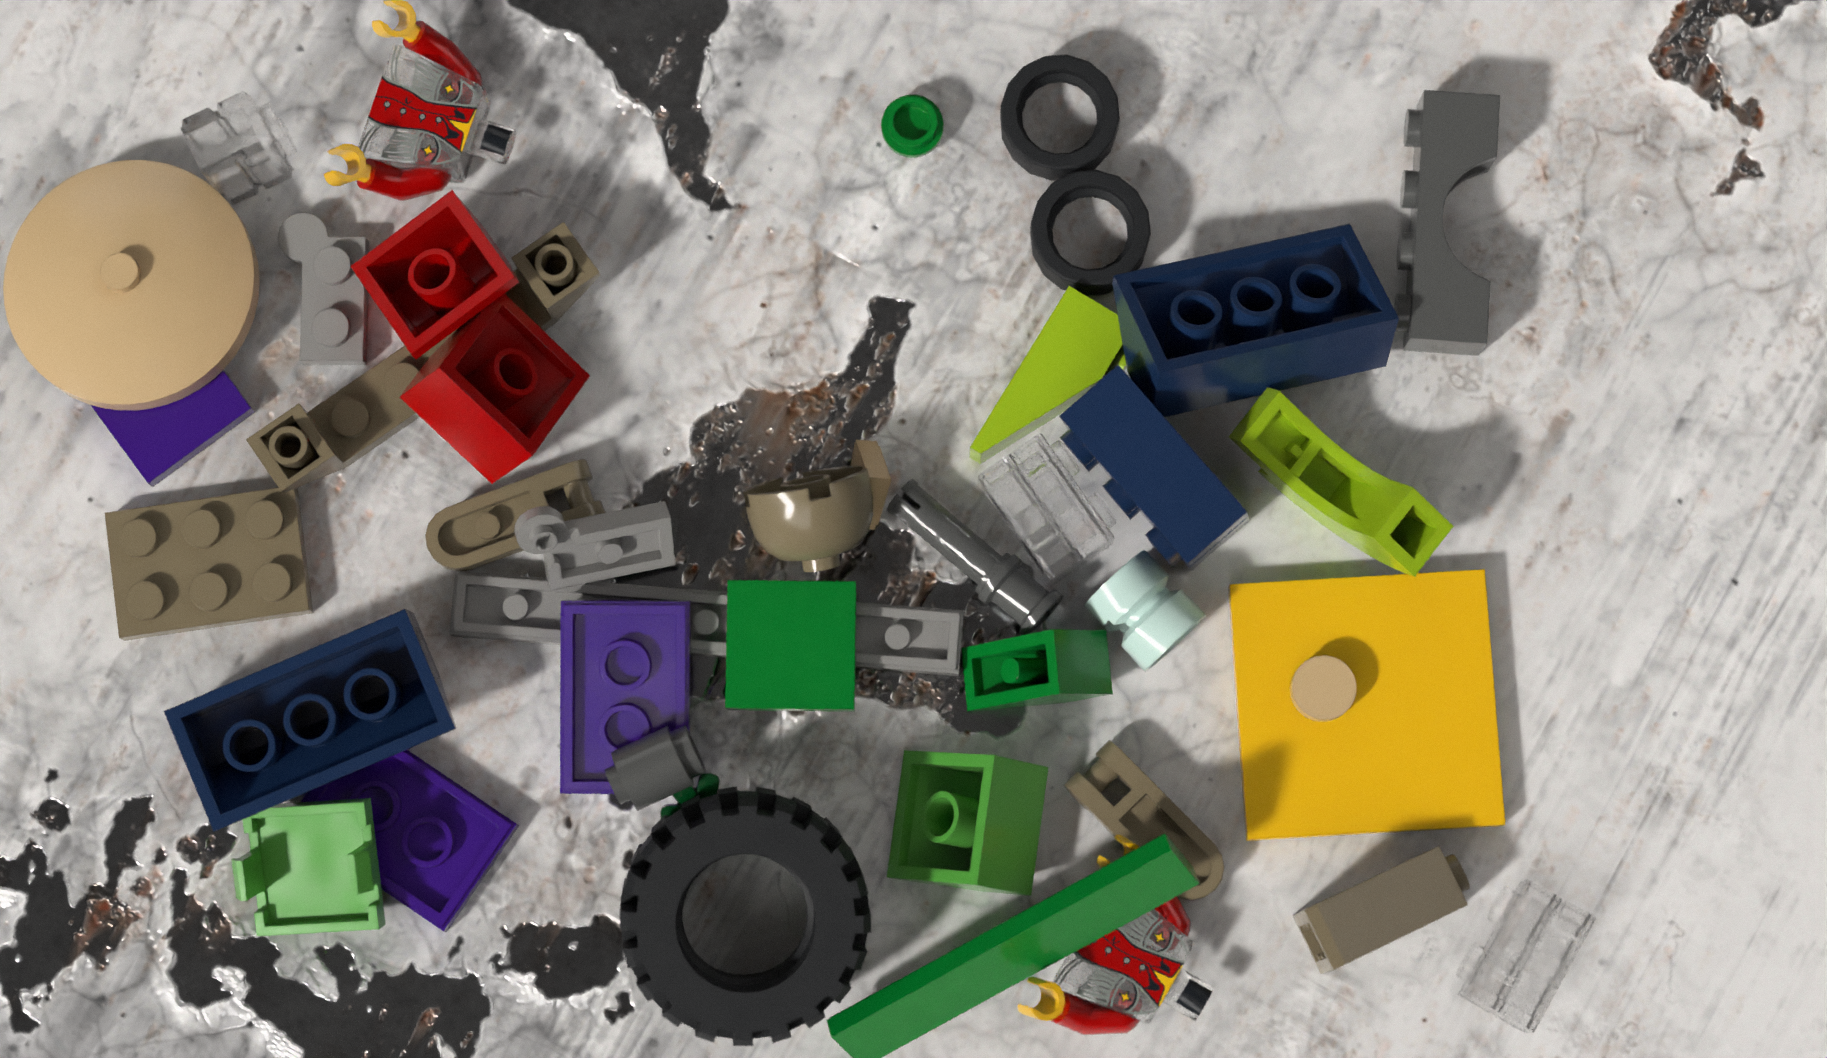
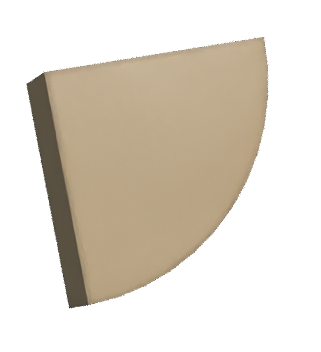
M856 440L851 466H862V470L868 469L873 495V517L869 529L875 530L876 525L879 524L890 487L891 477L877 441Z

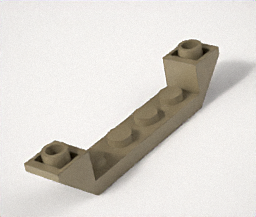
M562 222L511 257L517 268L514 272L519 283L505 294L543 331H546L571 308L601 274L566 224ZM454 332L418 359H415L408 349L403 346L309 412L298 403L247 438L246 441L281 492H289L350 466L418 419L420 416L400 398V395L432 354Z

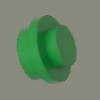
M905 95L895 99L888 105L882 116L881 131L885 143L893 152L903 157L917 158L927 155L938 146L943 136L944 121L941 111L930 99L920 95Z

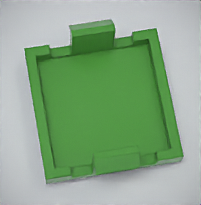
M371 798L282 803L242 820L244 834H249L250 852L240 858H231L236 898L240 901H248L256 896L258 910L254 912L257 936L378 930L386 925Z

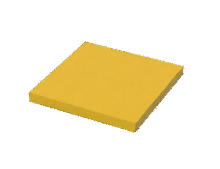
M1485 569L1417 573L1415 577L1408 574L1229 584L1228 596L1246 841L1498 827L1506 825ZM1323 655L1332 656L1343 661L1353 672L1357 686L1355 700L1351 707L1339 718L1328 722L1313 721L1303 716L1295 708L1290 695L1291 680L1296 670L1308 659Z

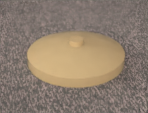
M148 160L115 161L89 168L66 179L44 196L31 210L20 226L7 257L3 283L4 306L8 324L19 349L29 363L56 388L72 398L100 408L131 411L152 409L181 400L198 391L221 373L235 357L251 329L256 314L260 286L259 265L253 242L243 221L228 201L206 181L189 171L162 162Z

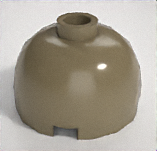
M862 466L818 469L802 472V478L783 482V477L743 490L748 520L756 540L767 553L779 560L802 561L804 572H817L840 566L839 554L859 545L869 532L873 517V495L868 469L862 470Z

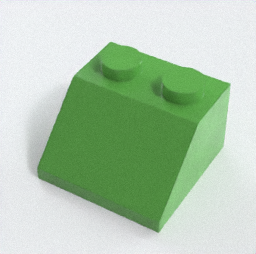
M904 750L886 878L983 892L1031 896L1049 767L997 755Z

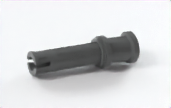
M914 479L908 481L901 488L904 492L903 496L915 505L918 510L914 509L902 497L896 494L889 503L887 511L899 518L961 572L977 584L975 592L979 594L978 598L984 604L995 603L1020 625L1019 633L1021 635L1035 633L1054 612L1064 595L1057 589L1049 592L1021 568L1022 560L1015 554L1011 556L1009 553L1001 556L918 486Z

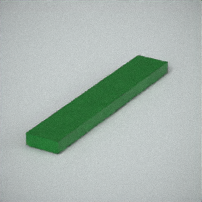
M1162 834L827 1019L830 1035L852 1058H882L1197 886L1200 883L1195 870L1166 834Z

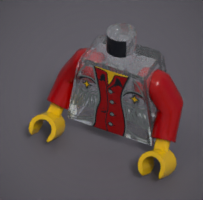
M384 0V4L397 11L399 16L398 25L393 30L386 23L380 20H373V31L384 38L402 37L404 46L393 43L358 147L353 144H342L327 151L331 155L342 157L347 163L348 171L347 174L334 170L324 173L326 182L332 186H342L357 180L358 186L362 189L396 200L406 201L443 191L449 182L464 183L474 155L505 165L513 150L516 129L486 120L491 101L485 88L482 87L480 72L454 42L425 22L416 21V13L408 2L404 0Z
M1120 834L1114 837L1124 847L1123 856L1140 847ZM1101 855L1097 858L1100 868L1111 863ZM1178 896L1065 957L1052 982L1038 977H1029L1027 982L1040 988V1001L1034 1008L1018 1004L1017 1008L1023 1015L1043 1021H1051L1083 1035L1127 1034L1139 1022L1150 1024L1162 1002L1196 1021L1210 998L1214 987L1182 969L1195 943L1188 938L1191 921Z

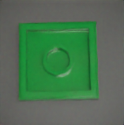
M728 580L725 709L855 712L856 581Z

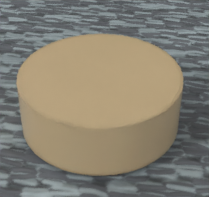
M1325 655L1310 658L1301 664L1294 673L1290 684V695L1295 708L1306 718L1317 722H1328L1342 716L1353 704L1357 690L1356 680L1351 669L1343 661Z

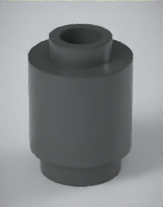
M685 725L673 731L666 726L612 751L611 756L614 765L605 769L607 779L618 802L623 804L631 800L637 811L693 786V778L706 773L700 753Z

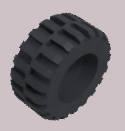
M737 786L718 789V794L702 799L698 795L683 802L681 809L669 817L665 815L652 827L651 834L643 844H639L631 859L621 895L620 930L623 941L622 950L628 968H632L637 978V987L647 1001L653 999L662 1008V1016L678 1027L683 1023L695 1029V1037L713 1043L716 1036L733 1039V1046H753V1039L770 1036L772 1043L791 1038L790 1030L804 1023L810 1029L825 1018L824 1010L833 1001L840 1004L852 988L850 980L856 970L862 969L867 955L865 946L867 934L871 933V911L867 895L869 893L861 868L851 847L847 845L840 831L827 817L822 818L814 812L811 805L794 796L792 799L777 795L776 791L772 789L756 787V791H737ZM742 854L762 856L783 866L799 884L805 897L807 909L805 930L792 954L785 961L769 970L746 975L726 973L706 963L692 948L683 925L684 901L690 886L698 875L720 859Z

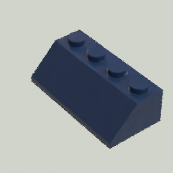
M1350 224L1114 275L1112 282L1127 372L1131 380L1164 417L1260 396L1267 387L1281 391L1386 367L1399 321L1391 301Z
M407 609L398 611L164 711L213 832L457 729L438 669L414 613Z

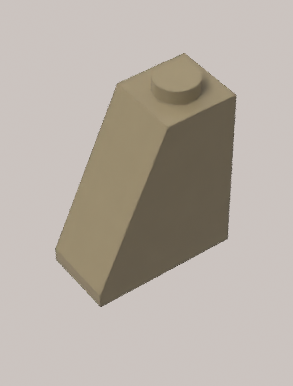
M1437 846L1293 915V918L1320 974L1346 965L1467 906L1468 903L1462 892L1469 890L1470 885L1456 856L1451 854L1445 857L1440 846Z

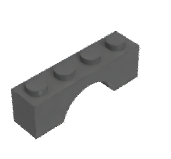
M1424 90L1416 109H1407L1404 147H1414L1413 171L1404 170L1402 174L1400 207L1411 209L1409 232H1400L1397 270H1407L1406 294H1396L1394 309L1399 317L1396 332H1404L1403 351L1479 356L1487 345L1490 281L1465 267L1452 252L1444 233L1443 209L1447 196L1454 188L1472 177L1488 172L1497 158L1500 95Z

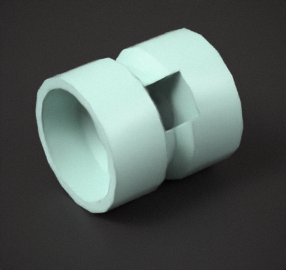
M1144 549L1109 578L1089 598L1084 607L1107 632L1120 630L1124 634L1121 647L1146 672L1178 645L1205 618L1206 614L1182 589L1169 591L1166 588L1169 575Z

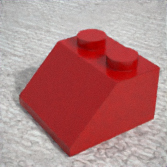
M453 190L350 266L415 359H418L519 283L511 264L483 225Z
M504 293L460 326L432 354L400 395V398L493 484L535 454L590 375Z

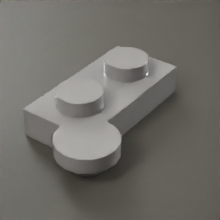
M305 212L293 214L285 219L280 226L278 242L279 247L287 258L302 264L300 361L303 365H367L368 291L350 266L369 252V241L366 237H329L328 229L322 220L314 214Z
M665 501L564 521L562 514L554 508L547 506L535 507L524 512L515 523L514 533L519 547L528 553L543 554L545 573L550 590L675 565L671 516Z

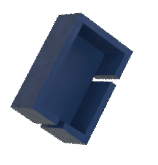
M1119 365L1059 416L1068 429L1060 439L1088 472L1099 464L1111 479L1102 487L1130 520L1139 512L1148 520L1153 528L1145 536L1172 568L1183 560L1192 571L1249 521L1248 513Z

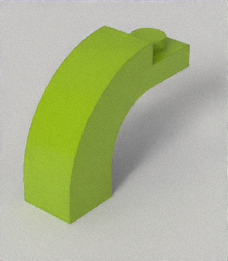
M1267 387L1228 436L1261 467L1258 472L1294 504L1349 544L1398 571L1415 577L1454 527L1414 487L1382 476L1340 448L1278 390Z

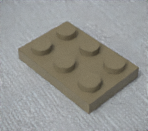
M278 487L105 513L119 638L124 641L313 613L297 488L286 493H282Z

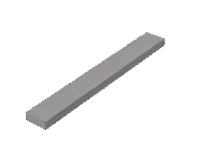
M455 571L449 634L452 637L560 645L561 600L691 601V655L726 658L727 592L605 582H590L550 590L547 578ZM856 602L855 668L959 676L964 610Z

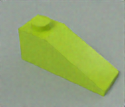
M1068 286L971 444L970 458L979 464L985 462L1062 414L1117 365L1125 372L1127 366L1118 314Z

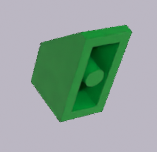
M1050 629L961 648L967 711L1060 704L1113 694L1106 630Z

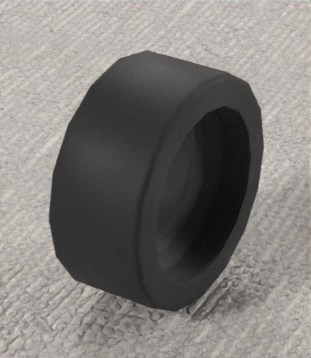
M1070 55L1043 56L1023 66L1008 83L1000 108L1002 140L1011 158L1029 174L1050 181H1057L1072 172L1095 170L1111 152L1120 121L1118 96L1108 77L1091 62ZM1064 82L1079 87L1090 97L1096 109L1097 123L1093 135L1084 146L1070 153L1055 154L1040 149L1029 139L1023 127L1022 113L1026 101L1037 89L1049 83Z
M1100 170L1072 172L1053 182L1038 199L1030 226L1032 255L1042 274L1061 290L1066 291L1068 286H1071L1086 296L1107 294L1113 291L1112 282L1114 275L1139 270L1143 264L1151 235L1149 212L1138 191L1121 177ZM1095 197L1108 201L1120 211L1126 222L1127 240L1124 250L1115 261L1102 268L1084 269L1074 266L1060 255L1054 244L1053 226L1056 216L1067 204L1079 198Z

